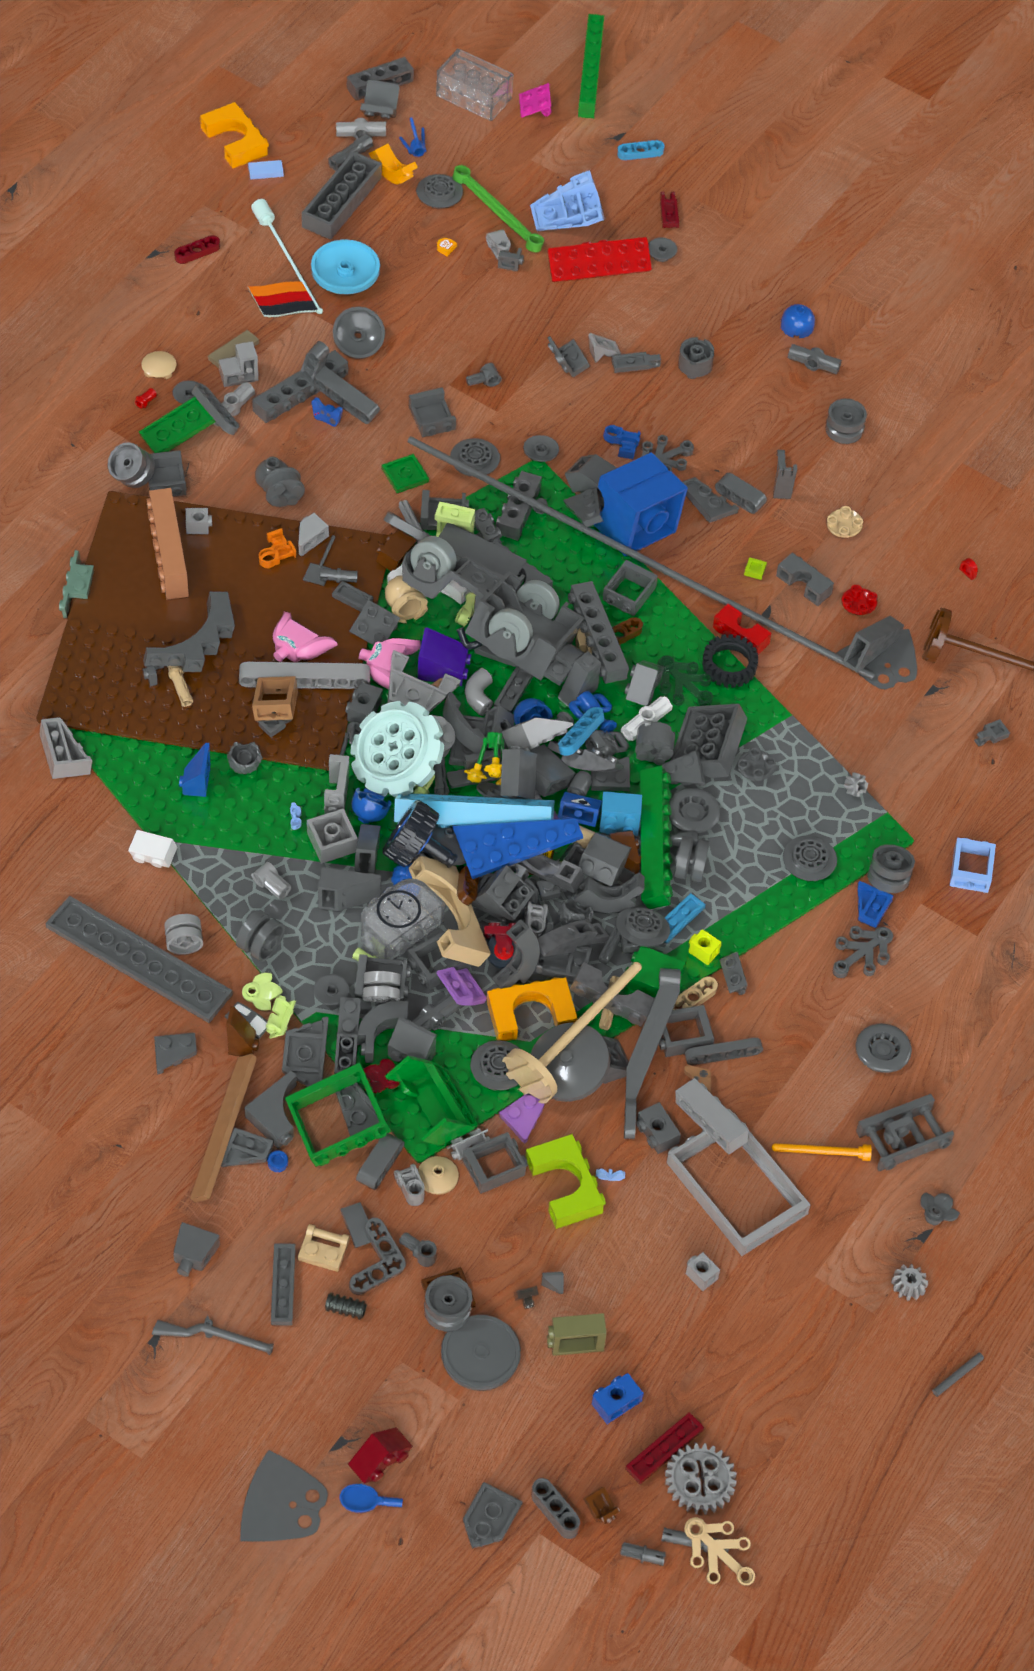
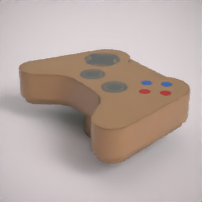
M685 1066V1075L690 1077L691 1080L695 1078L699 1083H703L711 1093V1072L700 1067Z

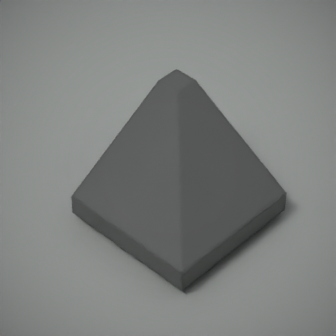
M564 1272L542 1273L541 1285L558 1294H563Z

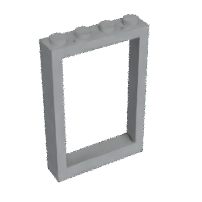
M734 1113L735 1117H736L740 1122H742V1121L737 1117V1115ZM702 1130L696 1137H689L683 1145L675 1146L668 1152V1166L741 1256L808 1215L810 1203L750 1131L748 1132V1142L742 1147L792 1207L744 1238L737 1233L682 1165V1162L715 1143V1141Z

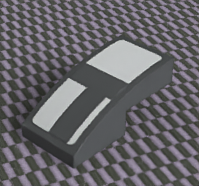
M237 1001L233 1007L256 1030V1039H260L267 1030L266 1024L268 1021ZM229 1012L224 1016L226 1019H228Z

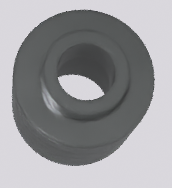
M579 771L574 775L567 792L586 796L592 784V776L585 771Z

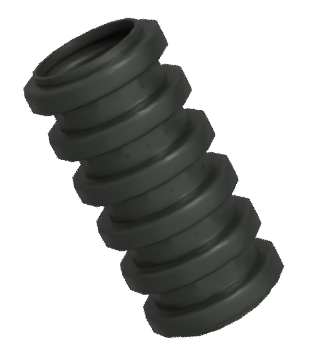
M332 1292L328 1294L325 1303L326 1311L332 1310V1313L338 1312L339 1315L344 1313L347 1317L351 1315L352 1318L358 1317L359 1320L364 1317L367 1306L364 1300L359 1302V1299L353 1300L352 1297L347 1299L346 1296L340 1297V1294L335 1296Z

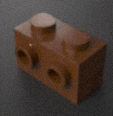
M397 529L394 534L390 533L385 545L381 544L376 552L378 554L376 562L390 571L396 570L402 565L406 553L415 546L417 540L402 530Z

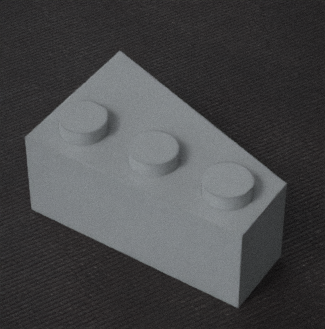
M60 717L41 720L39 734L52 779L90 774L92 759L84 753L81 744L75 741L72 732Z

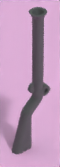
M208 1315L204 1323H199L189 1328L157 1320L152 1331V1335L190 1337L199 1332H204L207 1338L217 1336L267 1352L269 1355H271L274 1343L268 1344L214 1327Z

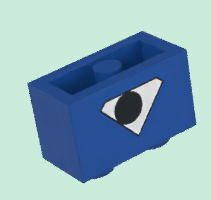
M565 792L561 799L558 818H576L580 824L595 827L599 820L602 800Z

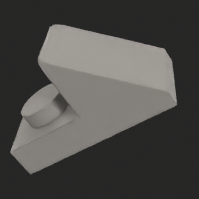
M593 333L588 335L590 353L595 363L603 355L612 357L613 355L621 354L615 341Z

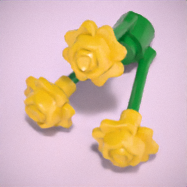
M488 732L487 738H483V745L477 763H475L474 768L464 770V773L468 774V780L480 783L482 779H487L481 771V763L487 745L489 749H494V758H492L490 765L485 766L484 771L488 772L492 778L501 777L502 764H500V758H498V749L501 751L502 758V749H504L503 733ZM501 778L496 782V785L501 786Z

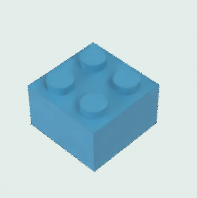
M603 792L599 833L610 835V833L633 831L634 836H638L642 795Z

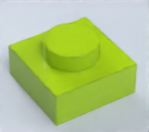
M749 557L744 575L762 580L767 562Z

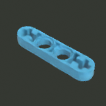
M593 707L587 710L558 743L561 755L568 756L574 754L605 719L602 708Z

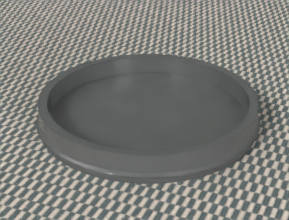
M488 1315L469 1316L468 1321L463 1327L455 1331H447L441 1345V1357L446 1372L456 1383L471 1390L486 1391L500 1387L513 1376L520 1362L521 1348L515 1332L505 1322Z

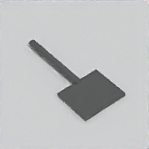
M334 535L330 539L320 564L310 563L303 581L322 586L325 585L327 580H320V569H331L324 567L323 564L334 542Z

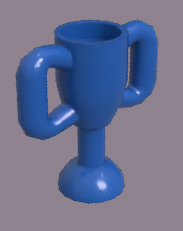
M590 691L583 692L575 701H571L568 705L570 711L578 719L593 707L602 708L603 713L610 712L612 709L611 703L604 695H593ZM604 719L600 724V730L612 732L615 730L617 723L613 720Z

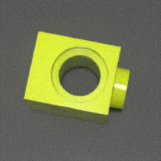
M703 929L698 934H694L689 940V953L706 965H709L720 952L721 941Z

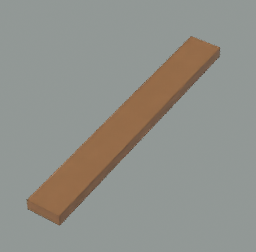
M253 1054L238 1057L190 1197L194 1202L210 1199L257 1059Z

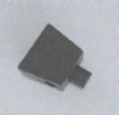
M182 1222L174 1248V1261L180 1264L177 1272L187 1277L192 1268L198 1271L204 1270L220 1246V1236Z

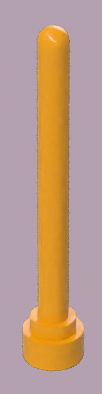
M775 1143L771 1147L775 1152L858 1156L862 1161H871V1145L863 1144L858 1146V1148Z

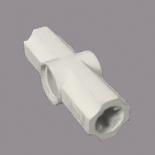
M660 696L649 706L642 707L639 714L621 728L624 737L628 741L635 740L637 729L640 725H651V722H657L671 711L672 705L669 699L665 696Z

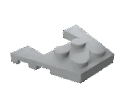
M394 650L391 656L388 703L400 701L406 706L408 702H414L427 709L430 713L447 697L449 692H453L459 686L461 680L446 673L438 688L404 673L403 670L409 657Z

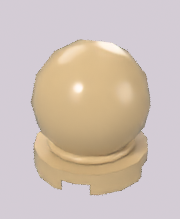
M398 575L389 581L385 588V598L388 605L392 608V613L400 617L399 622L407 623L406 620L412 618L417 620L428 610V601L421 592L402 580V575Z

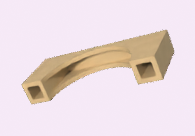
M420 855L409 867L414 883L436 894L452 911L459 930L448 929L437 941L442 957L479 967L491 953L472 905L467 906L463 904L457 897L459 878L457 867L452 865L451 868H448L446 864Z

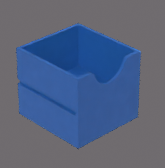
M651 452L600 476L598 488L604 499L603 521L594 524V526L603 535L635 551L641 550L677 531L688 487Z

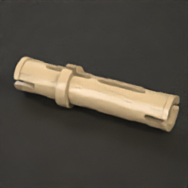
M167 666L169 678L174 683L182 706L192 705L193 699L183 677L184 672L180 666Z

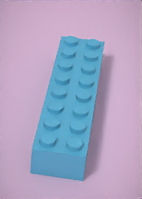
M416 793L406 796L398 794L395 798L394 822H399L416 800L424 802L439 813L437 824L440 828H449L450 825L462 826L554 820V800Z

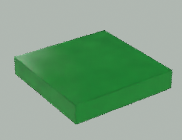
M414 454L381 465L382 471L397 494L429 483L428 475Z

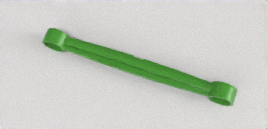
M464 165L456 166L452 176L453 180L457 183L466 184L498 217L526 241L525 246L529 251L540 252L544 238L539 234L531 233L497 199L470 176L471 171L468 167Z

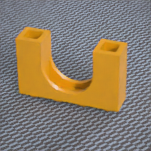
M235 102L200 115L201 129L208 138L226 131L240 132L245 136L241 140L224 146L225 160L232 169L268 155L267 148L269 144L267 139L262 137L259 129L254 127L251 119L246 117L243 109L239 108Z
M566 977L553 978L542 982L534 981L530 984L513 985L508 988H495L487 991V1005L497 1040L509 1041L517 1039L518 1027L514 1010L518 1005L527 1001H536L544 1004L550 1010L555 1026L564 1023H575L577 1021Z

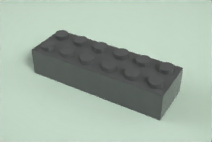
M352 151L303 210L302 228L331 240L382 178V163Z

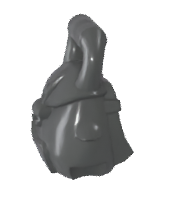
M595 730L585 741L588 750H592V748L603 751L602 755L605 757L625 752L629 747L622 733L614 731L604 732L602 730Z

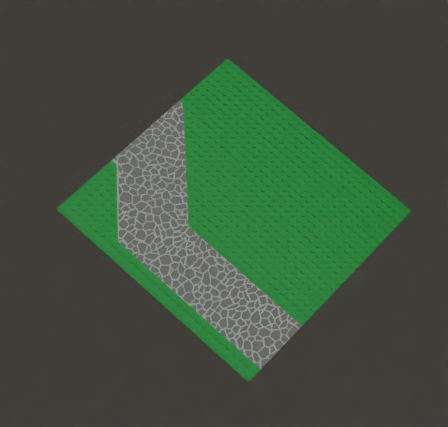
M532 460L498 479V481L514 489L515 477H519L521 471L541 476V489L536 500L544 498L548 502L549 507L580 522L577 516L565 506L563 501L576 494L572 493L571 488L545 462ZM488 484L467 496L466 500H469V508L475 509V511L485 508L488 514L491 513L495 521L493 525L496 528L497 518L502 516V507L504 503L508 502V494ZM533 508L519 540L504 536L500 537L502 546H506L512 553L526 559L529 565L534 566L539 572L550 577L553 581L552 588L559 598V611L565 602L569 603L568 593H570L571 585L592 581L611 627L630 618H639L643 622L642 633L639 636L620 644L629 667L627 679L605 684L603 677L599 676L598 689L592 693L593 695H604L611 703L612 709L610 712L604 713V718L617 723L614 732L622 733L621 728L637 716L640 709L644 707V705L626 700L627 694H625L626 686L628 683H631L633 677L630 676L633 665L636 666L637 663L643 660L665 667L660 684L655 688L651 704L660 696H665L669 699L672 710L657 722L669 725L671 731L675 732L674 748L688 707L740 704L747 716V722L729 777L710 778L704 776L705 786H699L698 784L683 785L681 783L669 784L671 797L682 789L698 788L710 793L717 800L720 807V817L716 825L705 832L698 833L699 839L709 841L702 883L691 881L692 869L689 868L687 877L684 880L674 878L676 855L680 847H670V854L672 856L670 869L673 875V879L670 880L673 891L671 905L651 909L666 917L690 893L706 904L705 909L668 944L662 943L658 946L648 947L686 962L684 974L680 980L679 995L704 977H709L720 970L722 967L719 959L738 952L740 957L868 874L874 850L879 846L896 845L906 849L913 844L914 839L867 791L866 793H860L859 797L846 793L845 780L847 776L852 775L755 676L752 680H749V683H743L741 687L736 684L735 688H731V684H728V688L724 687V683L719 686L716 684L717 680L712 682L710 677L707 678L702 666L703 654L706 645L709 644L710 640L714 641L716 636L659 578L657 579L655 590L635 616L625 613L621 609L603 601L605 586L626 560L652 572L644 563L630 556L625 557L619 550L546 513L538 514ZM474 525V534L476 535L479 532ZM594 525L588 526L601 533ZM423 530L431 536H436L437 530ZM386 568L377 605L392 613V608L388 605L385 598V588L388 584V575L391 572ZM625 578L615 592L635 602L645 588ZM440 592L434 599L426 597L428 610L423 616L417 620L414 618L406 620L407 623L398 622L396 630L388 638L420 640L422 643L424 630L427 627L461 642L457 629L463 627L464 631H466L472 617H468L470 620H467L466 626L456 623V616L466 601L460 605L450 596ZM569 603L568 608L574 611L573 605ZM621 632L614 633L616 637L624 636ZM466 634L469 642L476 641L474 638ZM575 636V638H574V640H573V642H572V645L576 647V641H575V640H576V636ZM368 642L367 650L372 651L374 645ZM420 649L406 655L409 659L403 670L404 673L418 678V656ZM469 649L468 654H472L470 665H466V668H468L467 680L463 679L462 687L458 686L452 693L461 703L458 710L462 715L485 718V715L480 716L467 702L465 695L467 681L480 668H484L490 673L493 682L484 689V694L493 701L492 709L516 667L474 653L475 649ZM729 650L719 651L712 657L713 663L724 671L737 672L746 668ZM370 677V685L383 689L382 702L376 712L379 713L381 706L388 703L389 690L377 684ZM533 677L518 702L519 704L521 701L529 698L539 699L550 708L553 715L550 720L557 719V715L562 711L568 713L573 718L574 725L579 720L570 711L569 707L558 699L566 679L559 686L546 677L541 681ZM424 681V682H426V683H428V684H430V685L434 683V682ZM446 698L429 715L443 717L442 710ZM69 728L75 741L81 744L84 753L92 759L91 769L141 830L173 839L177 849L170 865L235 943L241 927L256 910H262L270 916V920L276 919L285 925V932L279 946L267 960L261 962L254 958L251 952L241 951L260 974L272 973L271 982L280 986L283 990L281 996L286 997L287 1002L296 1001L293 1014L302 1025L312 1024L322 1020L323 1017H328L325 1052L334 1063L340 1004L325 1005L319 1002L313 993L315 982L327 974L339 975L349 984L350 992L348 997L359 998L355 997L358 961L352 958L358 947L377 958L403 961L408 959V950L448 929L459 930L455 916L449 907L436 894L425 887L419 895L413 894L421 904L420 917L415 923L404 928L390 927L379 919L376 911L379 900L340 911L318 908V884L322 867L355 871L356 852L321 863L307 834V820L324 815L325 789H337V784L329 783L328 770L261 760L257 770L250 774H239L230 768L227 759L228 754L210 751L211 768L206 797L183 795V789L179 787L180 776L184 775L185 767L200 749ZM556 736L554 737V739L550 741L558 742V740H561L564 736ZM626 739L629 744L627 751L615 753L613 757L617 759L629 757L630 791L591 790L590 786L585 797L602 800L603 792L640 795V770L661 765L638 760L635 752L636 739L633 741ZM348 741L344 756H349V784L345 813L358 838L361 824L366 823L358 820V816L352 809L351 801L357 788H360V791H364L366 782L362 783L359 781L353 771L351 764L356 758L350 754L351 744ZM550 741L541 743L539 746L545 745L548 747ZM585 742L581 745L579 749H582L583 751L584 749H587ZM752 747H757L775 758V771L767 779L760 781L750 780L739 772L738 760ZM551 750L558 758L562 759L563 755ZM450 751L444 757L446 773L465 769V766L449 764ZM568 766L575 772V774H577L579 771H585L591 775V771L577 769ZM446 777L447 786L449 787L448 795L484 797L477 790L478 784L450 788ZM435 778L428 789V794H434ZM498 780L489 781V783L496 784ZM568 788L545 797L541 795L540 797L542 800H554V811L558 815L561 799ZM389 793L384 798L385 802L388 803V800H390L392 804L387 815L378 822L366 824L381 826L375 870L376 875H381V897L395 890L391 878L394 868L398 866L397 863L382 853L389 836L398 823L394 822L396 797ZM294 802L301 808V816L299 818L301 819L302 826L296 830L291 828L292 817L290 807L291 803ZM601 811L595 827L578 823L579 826L599 833ZM641 818L638 836H634V838H638L639 842L638 854H641ZM671 823L672 831H670V835L685 832ZM599 833V834L604 835V836H606V837H608V838H609V836H610L609 834H606V833ZM810 835L827 841L837 855V865L834 871L828 877L819 881H805L792 875L784 864L783 851L786 845L794 838ZM570 844L556 848L553 860L559 861ZM270 862L276 868L278 875L291 885V890L284 899H278L266 887H259L254 882L251 874L264 863ZM465 863L462 865L454 866H456L458 872H460L467 864ZM623 868L618 883L613 886H609L596 879L593 880L603 886L616 887L624 884L636 874ZM535 875L528 876V879L536 888V882L544 880ZM563 891L559 898L541 901L538 892L537 905H548L545 929L541 936L545 934L548 922L554 923L553 930L563 926L559 920V907L563 901L567 902L568 899L574 900V893ZM390 894L380 904L382 918L393 925L408 924L415 919L418 913L416 901L407 894ZM403 900V903H402V905H401V907H400V910H398V909L390 902V901H392L393 903H395V904L399 907L401 901ZM641 900L638 907L647 908ZM577 902V905L584 910L587 909L586 907L582 906ZM472 906L482 933L484 926H488V923H500V926H502L501 920ZM593 910L591 924L599 923L610 936L620 912L605 913ZM702 929L721 941L720 952L709 965H706L689 953V940ZM621 940L608 964L599 961V956L606 942L583 945L592 948L588 964L602 971V979L607 988L612 976L620 977L625 972L627 966L630 967L632 965L631 958L633 953L622 952ZM439 948L420 957V960L431 974L454 962L452 959L442 957ZM488 959L479 967L470 965L468 971L486 997L487 991L499 988L492 978L502 970L501 968L492 965ZM411 970V976L406 977V985H409L408 997H404V1001H408L407 1020H414L428 1004L434 1005L449 994L444 984L442 983L428 990L425 984L422 985L419 982L415 970ZM534 970L531 977L524 984L518 980L514 985H525L534 981H548L555 977L537 974ZM567 980L570 989L573 981ZM624 987L619 992V995H629L634 993L635 990ZM570 990L578 1020L594 1003L576 995ZM361 998L359 1022L361 1023L370 1010L383 1003L370 1002ZM487 999L485 1003L479 1005H461L460 1009L446 1018V1021L439 1029L435 1031L430 1030L436 1034V1051L432 1061L441 1064L446 1069L474 1116L477 1127L525 1095L519 1090L521 1087L519 1084L511 1089L502 1091L488 1089L482 1086L472 1074L471 1058L474 1052L487 1042L497 1041ZM527 1001L518 1005L514 1010L518 1027L517 1039L507 1042L531 1054L537 1040L546 1031L555 1027L550 1010L544 1004L536 1001ZM603 1009L587 1024L601 1036L613 1039L635 1025L629 1020L614 1014L609 1030L601 1029L599 1024ZM394 1029L381 1032L375 1039L373 1063H365V1055H361L362 1045H358L356 1064L360 1062L363 1069H365L369 1065H379L382 1059H389L394 1062L396 1067L400 1061L396 1062L388 1056V1044ZM362 1081L357 1082V1084L368 1096ZM400 1084L394 1089L386 1088L381 1093H375L392 1134L405 1142L403 1147L418 1164H421L451 1144V1141L443 1145L422 1141L421 1138L428 1133V1129L432 1125L416 1097L405 1095L400 1089Z

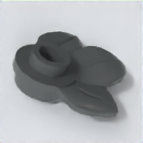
M924 1193L921 1197L920 1205L925 1210V1220L929 1224L939 1225L943 1221L952 1222L959 1217L960 1213L951 1208L953 1199L949 1194L941 1193L933 1197L929 1193Z

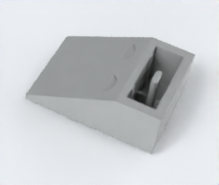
M533 718L502 731L508 749H510V746L533 749L541 743L548 742L556 736L567 733V728L573 726V723Z

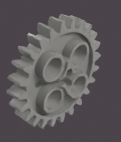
M695 1443L694 1449L686 1445L685 1452L679 1449L678 1456L672 1455V1462L667 1464L669 1470L665 1472V1476L668 1477L665 1480V1485L670 1486L667 1493H674L672 1501L680 1500L678 1507L686 1504L687 1512L691 1508H695V1514H698L699 1509H702L704 1514H707L708 1508L716 1512V1505L723 1508L724 1501L730 1502L731 1497L729 1495H734L735 1489L732 1487H736L737 1481L733 1480L736 1478L737 1473L731 1472L734 1464H727L730 1457L722 1458V1450L715 1453V1446L708 1450L706 1443H704L702 1449L699 1448L697 1443ZM696 1461H700V1465H701V1470H700V1472H701V1479L704 1480V1482H703V1490H704V1494H705L704 1497L701 1495V1481H700V1477H698L699 1468H698V1464H697ZM705 1465H713L715 1469L709 1470ZM688 1466L691 1467L693 1471L687 1472L683 1468ZM715 1485L718 1490L712 1491L708 1486ZM693 1487L697 1492L690 1493L686 1488Z

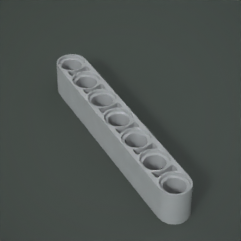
M243 662L239 667V684L244 687H256L257 680L261 677L296 676L298 688L358 689L361 682L370 685V667L359 663Z

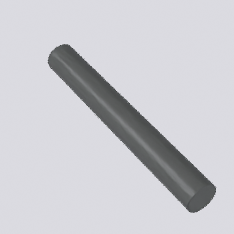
M978 1352L932 1390L933 1394L936 1397L941 1395L983 1361L984 1356Z

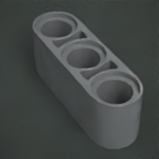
M726 473L715 484V489L720 495L751 514H755L767 502L763 492L732 473Z
M387 1133L385 1137L378 1141L360 1168L356 1181L376 1190L401 1153L405 1142Z
M545 1478L535 1480L531 1492L533 1502L562 1537L566 1539L576 1537L580 1526L579 1516L549 1480ZM544 1489L547 1493L541 1495L537 1493V1490ZM558 1506L561 1510L553 1511L550 1507ZM570 1522L575 1527L567 1528L564 1524Z

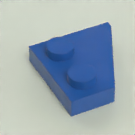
M859 881L857 887L858 921L877 928L893 901V895Z

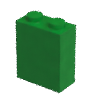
M641 946L638 952L635 951L633 953L631 962L632 964L639 962L642 969L625 987L635 991L639 990L656 998L659 990L660 968L680 969L682 978L686 962Z

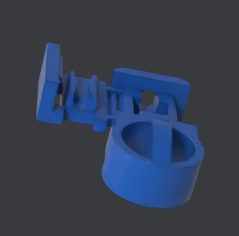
M615 425L605 427L604 440L608 443L622 445L619 448L618 457L633 460L635 449L639 445L641 432H628L622 430V427ZM608 433H614V434H616L617 436H612V435H610V434H608Z

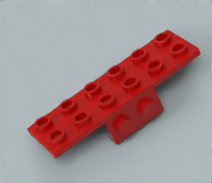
M647 237L615 241L600 240L597 243L583 242L580 245L554 247L547 250L552 282L652 270Z

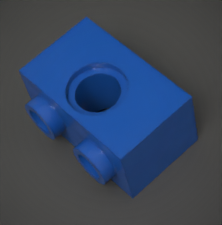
M627 1373L624 1376L619 1375L614 1378L607 1387L597 1389L593 1393L591 1405L604 1422L609 1424L641 1403L643 1392ZM619 1395L621 1399L616 1400L613 1399L611 1396Z

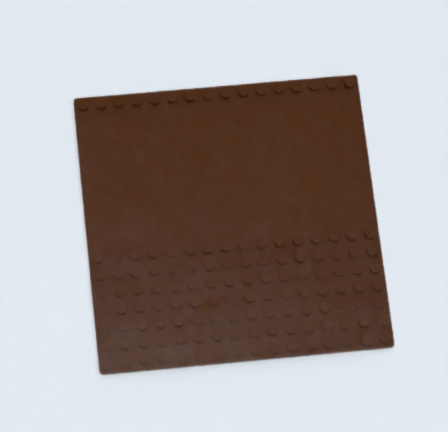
M109 491L85 565H94V574L88 599L74 598L36 717L37 722L41 723L43 719L60 717L66 726L71 729L193 749H201L205 743H209L210 751L224 754L229 753L234 742L241 743L242 745L255 742L259 747L262 760L329 771L330 754L340 755L348 726V713L345 710L348 702L353 700L352 696L355 689L298 688L293 719L289 723H285L286 728L270 737L259 727L258 721H255L252 704L256 687H244L239 684V667L243 662H279L273 655L276 652L273 632L284 611L291 614V620L317 634L318 637H331L338 644L316 658L300 660L295 663L363 664L364 660L359 659V654L362 648L367 649L368 642L349 632L361 612L332 597V592L340 583H336L334 580H327L325 585L322 586L303 581V578L310 563L320 564L330 539L334 535V542L323 566L335 570L341 568V570L358 571L357 583H346L373 596V603L378 604L386 568L376 562L378 557L376 552L381 544L385 545L389 535L329 526V537L303 556H300L298 542L301 521L174 501L187 571L189 597L166 600L165 592H161V580L158 575V564H156L155 553L158 552H155L153 547V536L151 535L150 521L148 519L146 499L150 497ZM186 508H208V515H212V526H209V534H186ZM282 528L287 542L291 541L293 543L297 556L296 558L290 556L282 559L280 564L272 568H264L259 564V552L262 549L272 547V543H269L267 540V533ZM268 555L263 558V560L265 561H271L274 559V557L271 555ZM209 592H228L235 624L232 638H219L220 644L217 655H204L205 660L202 672H184L183 677L193 699L192 705L184 707L181 704L172 679L169 678L167 666L156 669L157 685L150 686L148 679H144L142 669L145 668L143 659L146 647L166 648L191 638L203 627L207 620L206 604ZM285 658V659H284L283 661H281V662H293V661L289 660L288 658ZM263 694L262 701L286 700L287 694Z

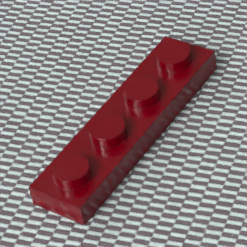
M688 1412L625 1466V1470L641 1485L669 1461L672 1455H676L679 1449L682 1450L703 1432L704 1426Z

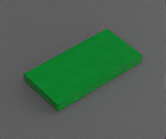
M193 397L140 430L139 434L153 453L169 452L216 421L197 398Z

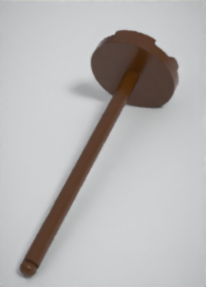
M940 608L935 613L929 628L931 629L924 644L923 650L925 651L922 659L935 663L945 642L1034 671L1033 661L947 634L952 611Z

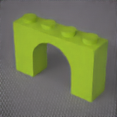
M573 1134L526 1149L525 1158L532 1176L554 1169H564L572 1172L580 1182V1187L573 1194L549 1202L548 1212L556 1229L603 1214V1207L606 1204L603 1194L597 1190L598 1184L595 1176H591L589 1172L588 1160L583 1158L581 1154V1145L578 1140L575 1141Z

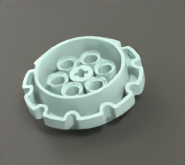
M400 701L390 702L382 705L379 713L372 711L360 724L361 732L358 735H354V740L351 744L350 754L356 758L351 765L357 779L362 783L366 782L365 787L382 796H386L389 793L393 797H397L398 794L406 796L413 793V788L416 785L423 787L435 774L433 767L435 764L441 763L444 752V743L439 740L443 735V731L438 720L434 716L429 715L427 709L414 702H408L406 706Z

